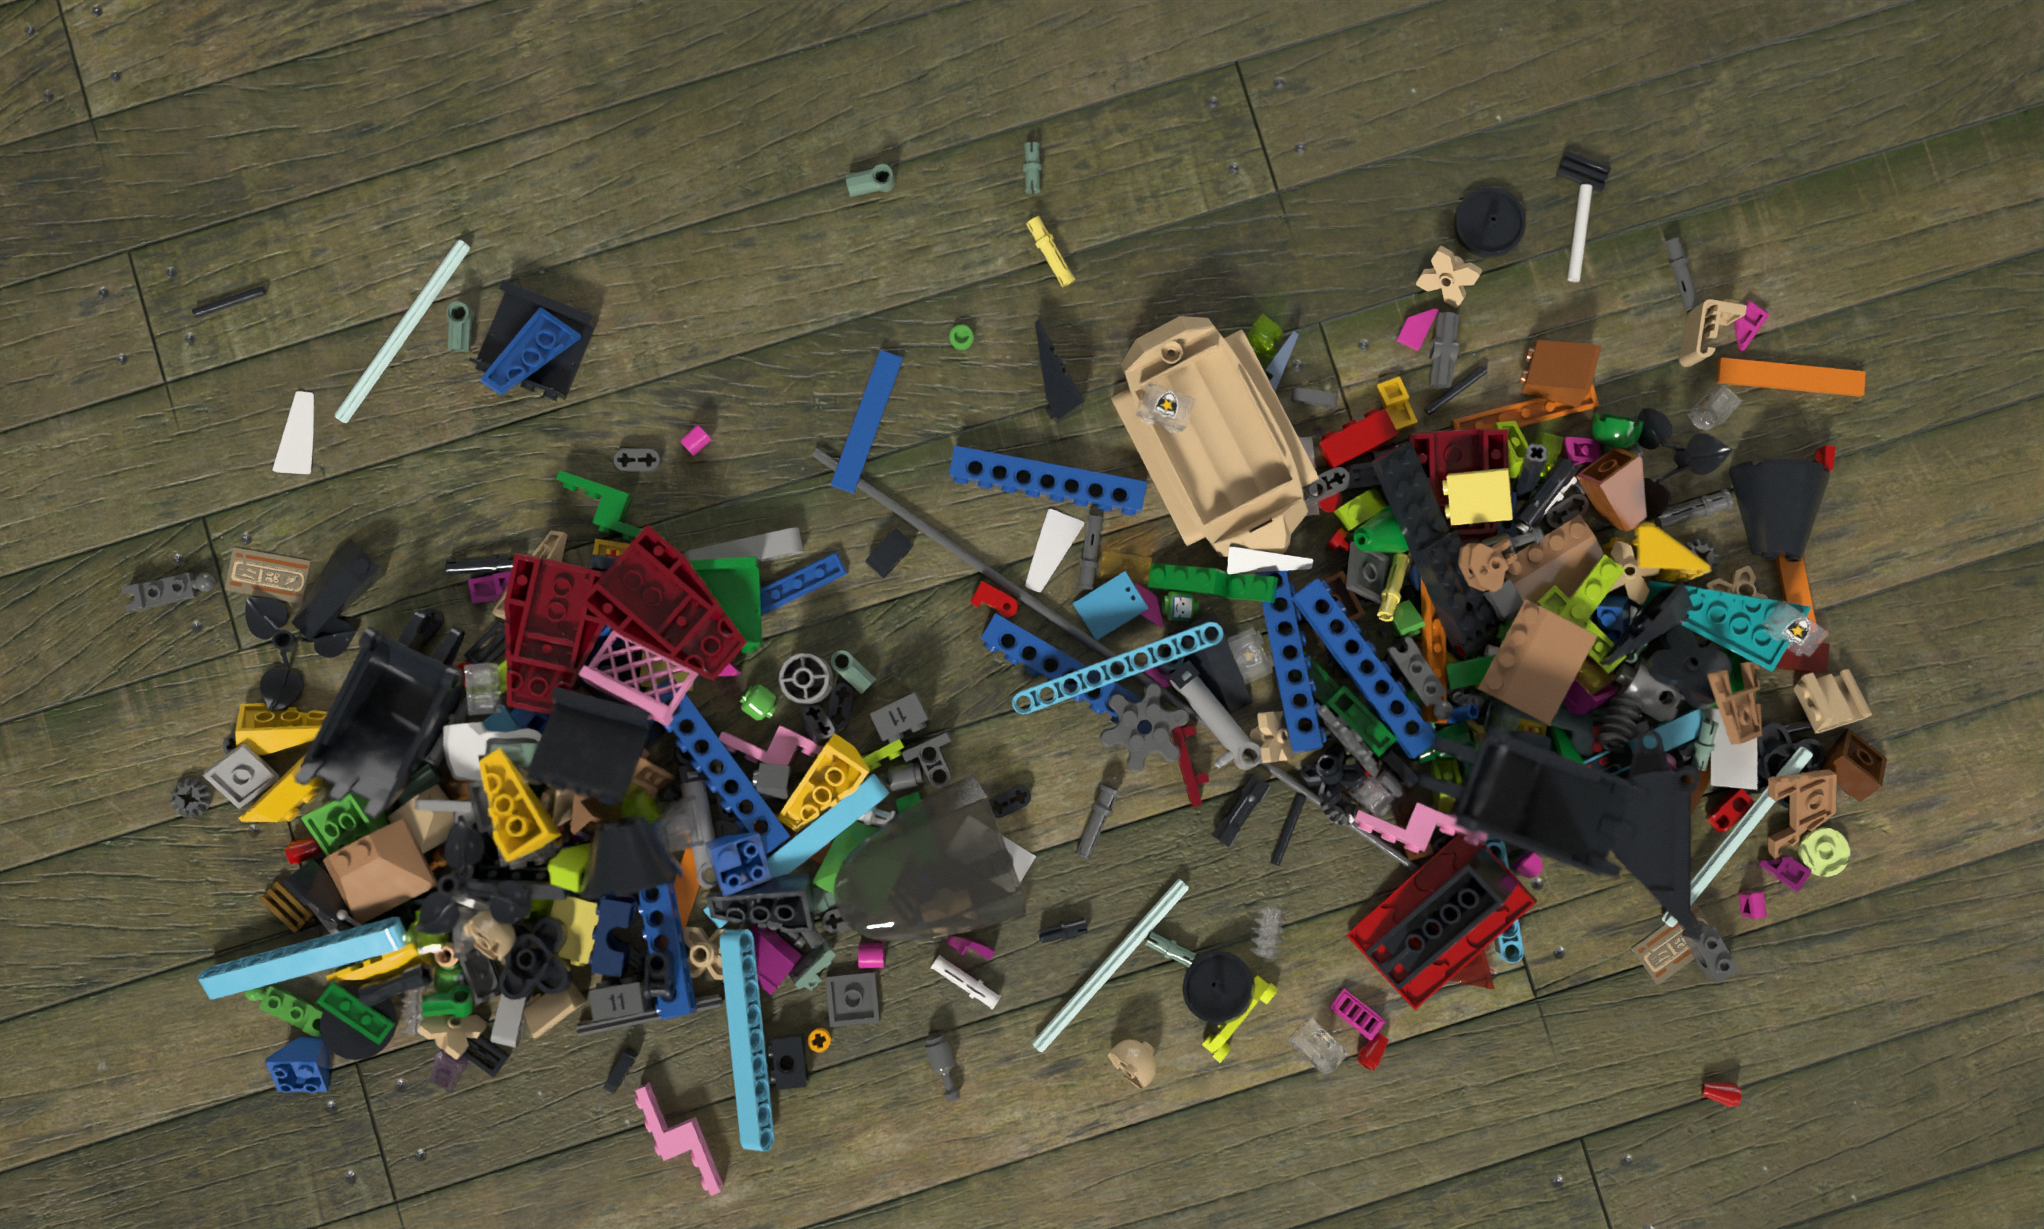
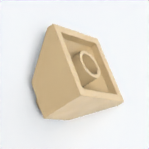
M438 784L418 794L387 817L391 824L405 818L423 854L447 841L454 826L453 812L414 809L415 798L449 800Z

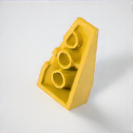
M266 703L240 704L235 730L237 747L245 742L257 755H267L313 741L328 712L312 710L304 713L298 712L297 707L290 706L287 710L270 711Z
M834 733L777 819L798 832L818 818L823 812L834 807L843 798L855 792L870 771L857 749Z
M498 748L479 761L484 791L487 792L490 808H488L489 816L492 817L495 830L493 831L494 840L507 862L536 851L561 835L547 810L502 748Z
M425 938L408 944L399 950L382 954L326 976L327 981L384 979L422 962L429 964L431 968L437 966V962L429 940Z

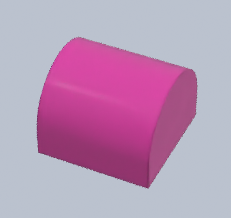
M698 425L681 439V443L695 456L712 439Z
M1526 851L1511 866V869L1520 876L1534 878L1541 873L1543 863L1535 852Z
M1764 891L1739 892L1742 917L1752 919L1767 917Z
M859 942V968L885 967L884 942Z

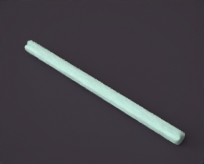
M457 240L335 413V417L343 423H347L468 253L470 250L468 244L462 240Z
M1799 747L1776 776L1798 774L1813 754L1806 748ZM1768 787L1691 880V905L1776 802L1768 796ZM1667 911L1661 918L1670 927H1674L1677 923Z
M1178 879L1034 1039L1032 1044L1038 1051L1043 1052L1187 892L1188 886L1182 880Z

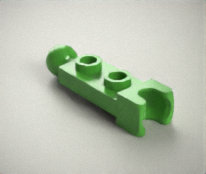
M274 984L270 985L267 991L264 986L244 991L246 998L249 1000H262L259 1009L303 1029V1032L314 1037H322L319 1020L324 1008L321 1005L318 1006Z

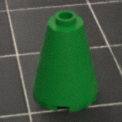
M1390 505L1380 510L1354 533V543L1361 551L1402 553L1409 550Z

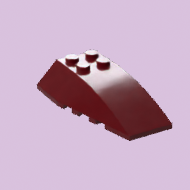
M1459 429L1408 434V440L1414 446L1449 530L1457 529L1463 546L1468 543H1481V540L1493 537L1497 531V521L1451 525V519L1446 520L1445 505H1449V496L1444 495L1443 480H1447V475L1453 473L1509 468L1508 429Z
M649 525L640 532L623 554L580 600L584 606L619 635L712 681L720 675L747 643L700 576H698L688 559Z
M515 553L504 600L507 706L551 714L555 705L551 697L554 687L571 691L605 625V622L584 606L580 600L606 572Z

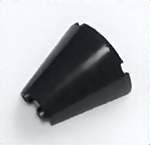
M1763 459V462H1759L1757 465H1753L1752 461H1748L1729 468L1730 478L1752 555L1761 556V559L1764 560L1777 559L1778 555L1783 556L1787 562H1800L1830 478L1829 468L1823 470L1822 464L1800 459Z

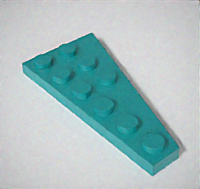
M1649 579L1646 585L1650 593L1643 605L1646 606L1660 589L1675 584ZM1685 585L1693 607L1688 612V619L1681 625L1773 672L1791 642L1788 636L1782 632L1794 620L1805 619L1812 607Z

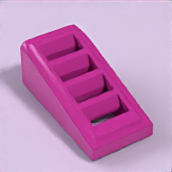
M1344 988L1329 1006L1332 1011L1370 1041L1386 1022ZM1348 997L1351 1001L1343 1011H1340L1339 1008ZM1355 1004H1357L1359 1007L1351 1016V1018H1349L1347 1015L1355 1006ZM1366 1011L1367 1014L1358 1025L1356 1023L1357 1019ZM1372 1017L1375 1018L1374 1022L1366 1031L1364 1029L1366 1025L1369 1023Z

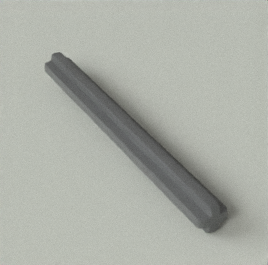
M721 993L695 998L697 1012L718 1008L723 1005ZM653 1006L644 1013L593 1021V1019L581 1021L576 1024L578 1035L583 1036L660 1020L661 1015L657 1013L656 1006Z

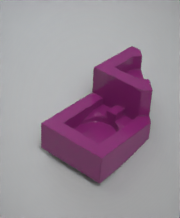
M511 571L493 574V576L469 579L472 604L498 600L508 586Z
M1791 857L1764 860L1758 864L1795 892L1800 890L1812 872Z
M949 936L946 941L947 944L956 948L962 955H964L968 947L988 960L995 953L993 947L967 937Z

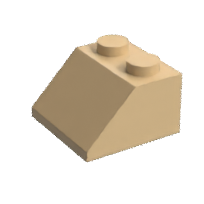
M572 981L570 986L562 993H546L543 996L539 993L527 1002L529 1007L523 1013L534 1039L550 1030L586 1002V999Z

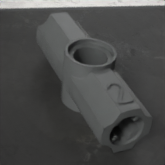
M1439 312L1436 318L1435 337L1432 339L1429 356L1432 363L1429 386L1450 388L1453 367L1459 351V342L1457 341L1459 315L1452 312Z

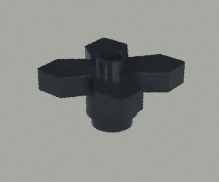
M1338 743L1327 749L1325 755L1319 758L1317 764L1309 763L1299 771L1301 778L1308 786H1320L1318 795L1329 808L1341 800L1342 786L1358 787L1367 780L1366 773L1358 764L1345 765L1348 756Z

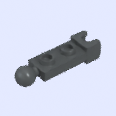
M185 573L142 584L122 587L121 592L134 594L135 596L134 602L127 604L125 610L128 612H139L153 607L197 598L196 589L208 592L215 587L216 580L210 573H201L195 580L193 573Z
M1406 636L1402 639L1405 647L1403 653H1399L1395 647L1386 649L1387 654L1393 663L1397 665L1423 705L1427 707L1433 703L1435 716L1440 720L1449 719L1453 714V707L1448 701L1441 699L1447 691L1419 652L1412 638Z

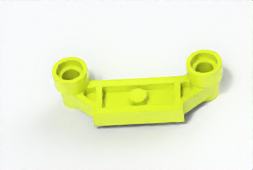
M1258 975L1254 978L1255 992L1248 1010L1239 1019L1228 1024L1218 1025L1220 1028L1219 1032L1215 1036L1210 1033L1202 1043L1219 1063L1232 1048L1226 1041L1257 1004L1258 1000L1260 999L1265 1004H1268L1278 991L1276 986L1272 983L1268 984Z

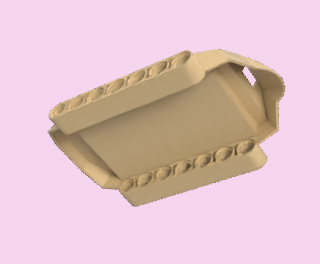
M1179 316L1137 338L1121 363L1129 388L1111 397L1186 546L1188 547L1206 537L1220 557H1228L1230 547L1284 554L1290 545L1292 532L1308 513L1302 488L1318 480L1319 477L1243 330L1241 329L1223 338L1209 318ZM1167 392H1173L1178 401V410L1175 418L1171 416L1163 417L1161 413L1154 412L1157 400ZM1269 520L1273 521L1251 533L1249 531Z

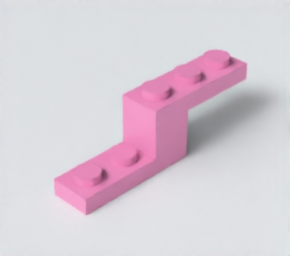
M784 726L778 727L767 751L726 731H722L718 738L726 750L733 753L739 750L745 753V759L756 764L760 760L766 764L790 766L799 746L803 747L801 752L815 758L816 754L820 755L825 747L816 745L812 739Z
M1419 803L1415 806L1406 830L1358 810L1355 817V822L1359 824V829L1368 833H1372V830L1382 834L1381 838L1392 843L1398 840L1405 843L1404 848L1415 853H1419V850L1425 852L1436 825L1440 826V831L1445 834L1454 836L1456 833L1464 836L1463 841L1474 846H1478L1479 843L1484 845L1488 836L1479 831L1474 833L1455 826V818Z
M650 1083L641 1085L635 1090V1101L638 1108L644 1111L646 1116L644 1123L648 1132L653 1133L656 1153L659 1156L661 1155L663 1161L692 1149L691 1159L695 1167L699 1166L702 1173L700 1180L704 1190H708L710 1196L719 1193L724 1185L696 1117L668 1128Z

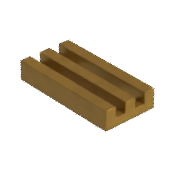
M276 881L273 884L274 886L259 900L294 933H298L315 914L281 881ZM277 890H279L291 903H293L305 915V917L302 918L285 900H283L276 893ZM272 897V898H273L290 916H292L299 924L297 925V924H296L275 902H273L270 898Z

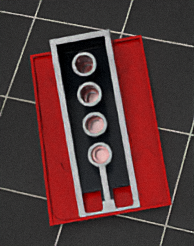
M1459 834L1451 839L1346 934L1414 1010L1418 1009L1538 901L1485 844L1471 845L1463 841L1464 836Z

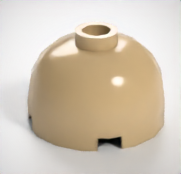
M489 910L473 916L463 928L467 937L472 934L476 939L473 945L479 951L493 960L498 957V961H501L508 954L516 938L512 924H503L496 921Z
M1131 1039L1121 1041L1108 1054L1113 1065L1117 1069L1120 1067L1126 1074L1124 1077L1139 1089L1148 1086L1155 1077L1157 1071V1061L1153 1056L1155 1050L1146 1041L1143 1043Z

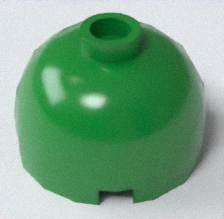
M1594 413L1592 434L1598 443L1605 445L1604 450L1610 451L1614 447L1629 448L1640 438L1644 421L1638 419L1636 424L1631 421L1632 417L1604 413L1603 418H1601L1599 413Z

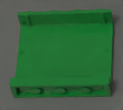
M755 556L688 560L747 642L742 648V653L757 652V648H763L759 559Z

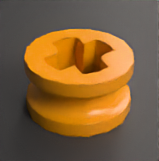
M824 1028L813 1030L808 1038V1045L815 1052L825 1051L831 1043V1035ZM820 1033L821 1037L825 1036L826 1040L823 1042V1046H819L818 1043L814 1044L813 1040L816 1038V1034Z

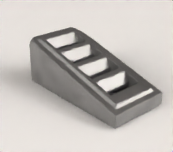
M1384 767L1375 779L1372 778V781L1388 797H1400L1403 794L1401 781L1389 768Z

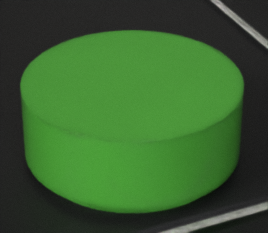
M961 324L953 327L950 331L949 338L954 348L965 350L973 344L974 335L970 327Z

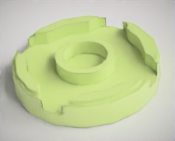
M1818 827L1812 832L1808 831L1803 835L1799 842L1798 855L1801 864L1811 870V873L1829 877L1837 875L1845 869L1848 857H1850V848L1848 841L1842 833L1832 828Z

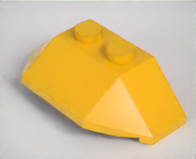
M306 754L239 817L242 822L291 821L300 813L299 808L305 803L309 804L318 796L317 791L323 786L322 778L316 776L306 786L294 781L301 769L300 766Z

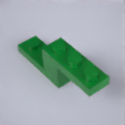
M559 470L556 480L563 483V488L576 492L577 488L585 490L586 496L597 500L602 496L592 522L599 526L598 531L612 535L613 531L621 533V538L630 542L640 534L642 529L625 524L633 500L632 495Z
M1150 563L1147 587L1151 589L1195 592L1207 597L1275 603L1278 578L1228 574L1215 568Z
M1309 656L1311 669L1307 670L1308 678L1314 679L1316 693L1312 694V696L1321 705H1325L1335 718L1340 715L1349 725V728L1351 730L1354 729L1362 738V741L1377 757H1380L1397 738L1345 685L1339 686ZM1290 672L1299 682L1302 680V675L1299 672Z

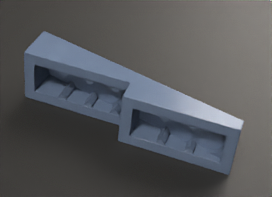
M1293 331L1264 371L1267 378L1270 379L1269 382L1274 391L1277 389L1299 334Z

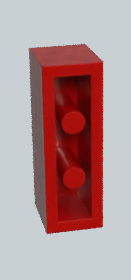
M1375 408L1363 415L1365 419L1356 422L1355 419L1342 425V431L1335 434L1332 430L1320 437L1322 441L1316 446L1329 470L1347 463L1399 434L1385 408L1379 412Z

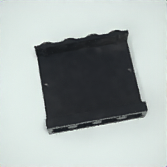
M502 280L499 289L504 293L477 360L470 357L469 361L476 365V370L485 373L541 307L581 334V339L521 381L520 387L530 392H534L535 389L544 392L542 396L556 401L557 398L566 400L598 320L589 313Z
M554 687L551 697L555 705L529 767L521 766L520 770L526 780L532 784L541 785L542 782L549 784L551 788L564 792L565 789L575 791L576 795L583 798L597 797L605 804L613 805L614 802L623 804L654 724L651 713Z

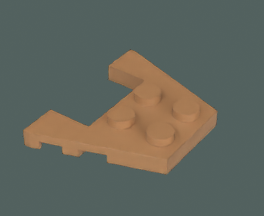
M1750 660L1740 663L1744 689L1731 693L1727 670H1719L1708 674L1731 745L1742 744L1762 736L1761 704H1756V691L1760 690V680H1755V669H1760V666Z
M1828 769L1768 778V796L1771 799L1777 801L1790 795V826L1768 837V854L1774 859L1782 855L1781 850L1788 844L1794 846L1799 842V836L1806 830L1812 832L1836 813V773Z

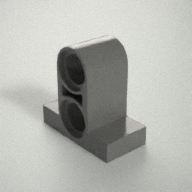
M948 732L902 752L905 762L919 757L927 778L934 787L941 788L950 782L951 772L940 750V746L951 742ZM926 747H933L936 750L937 755L933 761H927L923 757V751ZM937 769H942L946 772L947 778L944 783L934 781L933 773Z

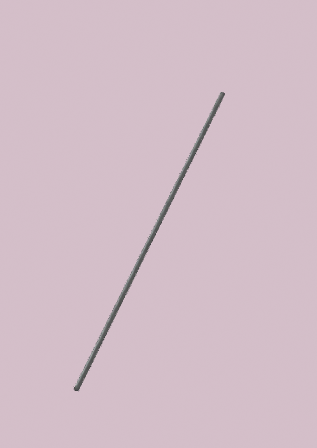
M816 448L812 456L833 471H836L839 462ZM859 479L857 487L1100 656L1106 660L1117 656L865 480ZM1114 661L1112 663L1124 671L1125 667L1121 661ZM1142 672L1131 675L1132 678L1144 686L1150 682H1155ZM1161 686V698L1176 708L1186 709L1190 718L1212 732L1190 705ZM1245 750L1243 754L1253 760L1252 754ZM1261 761L1258 764L1321 808L1319 795L1272 762L1263 763ZM1355 819L1350 825H1347L1350 829L1414 873L1421 867L1414 860L1409 861L1407 855L1374 832L1368 833L1359 829V824L1355 822Z

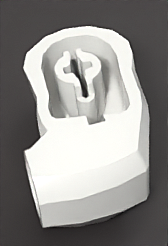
M483 722L444 726L443 747L446 762L453 778L474 783L482 780L479 761L490 754L492 744H538L542 735L538 731L527 728L511 732L488 731ZM516 767V769L519 771V773L524 778L526 783L529 784L530 782L526 780L524 774L519 769V767Z

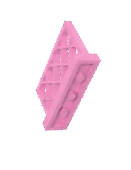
M613 630L588 667L584 666L579 675L586 684L632 708L650 712L654 720L669 726L673 720V712L698 673L619 635ZM617 637L624 640L626 648L613 652L612 645ZM638 650L646 652L647 659L633 662L631 652ZM628 654L630 664L616 667L614 657ZM611 659L613 669L606 671L596 669L601 661ZM661 660L665 661L668 670L654 673L652 663ZM648 664L650 675L637 678L635 668ZM631 669L633 680L619 681L618 673ZM684 671L689 674L684 682L675 684L674 673ZM669 675L671 686L658 689L656 679ZM652 680L654 690L646 693L640 692L638 684ZM673 691L674 698L669 706L661 703L659 695Z

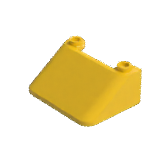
M1653 523L1639 524V527L1635 528L1637 538L1628 543L1625 542V538H1611L1610 543L1601 546L1604 555L1613 560L1611 551L1616 541L1624 542L1631 545L1635 560L1638 559V566L1640 568L1661 569L1658 575L1643 578L1645 583L1649 579L1674 584L1684 583L1711 571V566L1660 528H1656ZM1629 570L1625 573L1627 575H1633L1635 571Z

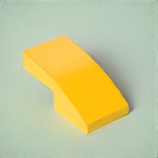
M1400 376L1377 384L1383 408L1386 409L1397 432L1417 426L1418 421L1409 404V395Z

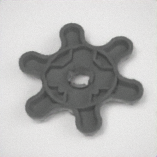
M1150 682L1145 686L1143 697L1139 701H1129L1124 694L1119 692L1113 693L1108 699L1110 708L1118 714V723L1114 727L1105 729L1100 733V742L1107 747H1112L1116 744L1126 746L1129 751L1126 765L1131 772L1138 773L1142 771L1145 766L1146 757L1151 753H1159L1168 762L1177 761L1181 754L1179 747L1171 741L1170 734L1175 727L1183 726L1188 722L1189 713L1184 708L1164 709L1160 704L1162 688L1156 682ZM1147 720L1151 723L1152 729L1148 734H1141L1138 731V723L1140 721Z
M1325 705L1317 707L1316 710L1321 715L1322 721L1334 733L1347 751L1375 779L1379 769L1376 767V762L1370 757L1373 754L1364 743L1359 744L1362 738L1354 729L1348 730L1349 725L1340 715L1335 718Z

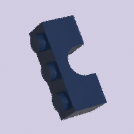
M607 894L601 898V901H598L596 906V915L599 916L598 925H595L592 934L595 946L589 956V964L592 965L591 973L622 977L627 972L630 947L620 946L613 939L614 927L628 928L634 923L636 898Z

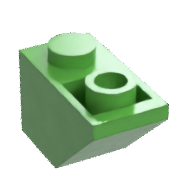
M1410 600L1397 604L1393 620L1386 621L1393 637H1412L1421 633L1419 628L1426 626Z

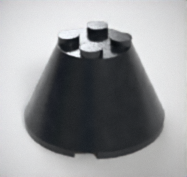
M636 814L621 817L622 822L603 821L597 823L580 894L582 898L594 899L603 898V894L614 891L616 896L640 892L675 881L674 875L679 874V877H682L684 875L683 869L644 816H636Z

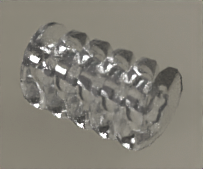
M1264 906V908L1256 910L1263 915L1262 918L1255 919V922L1260 924L1261 927L1253 928V931L1259 937L1251 939L1258 946L1250 948L1249 951L1257 956L1280 960L1274 954L1281 953L1282 949L1275 944L1283 943V939L1277 934L1285 932V929L1279 926V924L1287 922V919L1280 915L1288 913L1289 910Z
M434 983L405 992L409 996L402 998L401 1001L408 1003V1006L402 1008L401 1012L407 1013L408 1016L400 1019V1021L407 1023L408 1026L400 1029V1032L410 1036H423L417 1032L420 1023L426 1018L422 1017V994L434 993L427 990L432 988Z

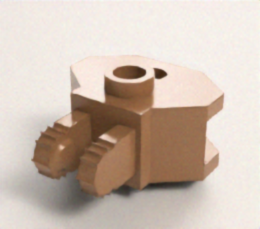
M1509 539L1502 540L1492 547L1481 543H1468L1460 548L1458 565L1469 586L1480 591L1489 590L1491 592H1495L1503 587L1504 574L1509 569L1508 565L1518 559L1515 552L1509 553L1505 557L1501 554L1503 550L1512 545ZM1469 568L1473 571L1474 574H1470Z

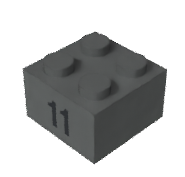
M916 692L870 714L882 741L889 740L890 743L904 738L903 733L910 729L912 732H917L927 727L926 721L930 720Z
M641 973L627 975L621 981H617L616 977H611L596 983V987L589 990L593 1021L644 1013L652 1007V998L646 999L644 995L645 977H641Z

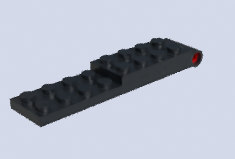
M1409 441L1372 461V465L1449 640L1452 654L1456 659L1464 661L1497 639L1498 629L1494 625L1496 620L1483 594L1484 592L1468 585L1458 565L1460 548L1463 547V543L1457 529L1449 530L1414 446ZM1469 568L1470 574H1474L1473 571Z

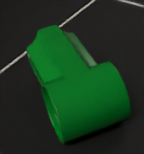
M466 985L456 986L451 991L422 994V1017L452 1014L454 1017L464 1018L473 1011V992Z

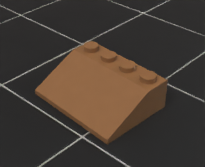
M1578 515L1544 536L1543 541H1540L1538 544L1534 542L1516 553L1518 559L1508 565L1509 569L1505 571L1504 581L1509 579L1512 581L1523 602L1526 599L1536 604L1554 585L1570 599L1604 553L1591 529L1581 515Z
M1525 599L1478 689L1550 726L1597 636Z

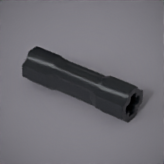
M1531 444L1526 448L1523 457L1524 462L1514 486V492H1517L1516 498L1518 500L1527 501L1537 491V484L1547 461L1548 450L1543 445Z
M1560 457L1537 491L1515 514V518L1526 527H1535L1561 489L1567 486L1576 475L1578 468L1567 459Z
M1252 774L1226 817L1219 822L1211 835L1230 848L1240 833L1242 825L1255 806L1262 801L1271 786Z
M422 962L387 978L363 984L358 989L359 1000L362 1005L370 1007L408 990H416L427 986L434 980L433 970L429 964Z

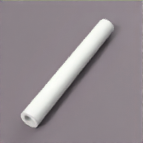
M1587 184L1580 185L1567 279L1571 282H1579L1581 276L1592 186Z

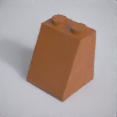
M1537 340L1533 348H1528L1525 361L1529 363L1527 370L1523 369L1519 383L1523 384L1521 393L1579 408L1590 392L1601 346Z
M1614 447L1576 475L1603 522L1627 532L1635 529L1647 517L1643 464L1640 455Z

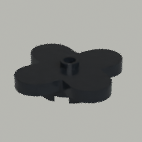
M1676 625L1662 633L1661 642L1664 650L1656 651L1648 658L1646 663L1648 673L1657 682L1666 685L1672 684L1680 689L1678 693L1682 694L1691 706L1697 709H1707L1716 701L1708 674L1719 670H1727L1729 675L1732 670L1731 663L1728 657L1717 649L1700 648L1694 634L1683 625Z
M1774 722L1761 724L1762 736L1757 737V790L1742 789L1753 794L1762 793L1768 787V778L1776 777L1801 746L1809 750L1813 755L1799 773L1816 770L1824 761V747L1819 741L1809 737H1801L1791 741L1787 729L1781 724ZM1790 795L1777 800L1776 803L1790 809Z
M555 917L539 920L531 931L521 924L513 923L512 926L515 930L516 938L513 947L504 957L506 959V967L499 978L501 993L510 1000L526 998L535 986L547 994L564 992L572 981L570 966L558 955L567 940L568 932L566 925Z

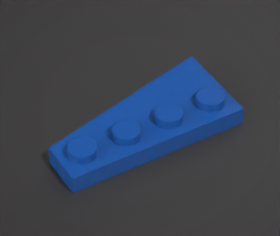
M540 307L480 378L481 383L502 396L580 340L581 334Z

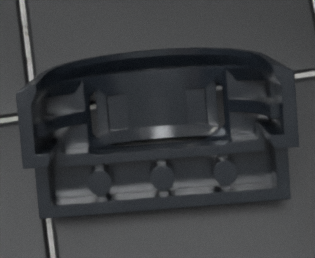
M475 822L472 829L479 833L477 823ZM564 824V831L560 841L553 843L556 855L544 858H528L525 862L517 860L500 866H495L494 861L501 860L502 858L496 842L490 837L488 832L480 833L485 845L484 854L477 864L471 865L465 878L468 888L497 894V888L501 882L515 881L527 890L531 899L566 900L569 890L550 884L548 866L552 858H556L562 849L575 846L571 826ZM468 893V896H472V897H487V896H482V895H477V894Z

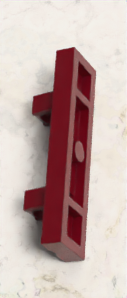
M1194 725L1182 728L1177 726L1171 731L1170 735L1172 742L1179 747L1181 752L1178 763L1190 806H1200L1202 801L1197 785L1209 782L1207 772L1194 775L1184 737L1195 735L1196 731Z

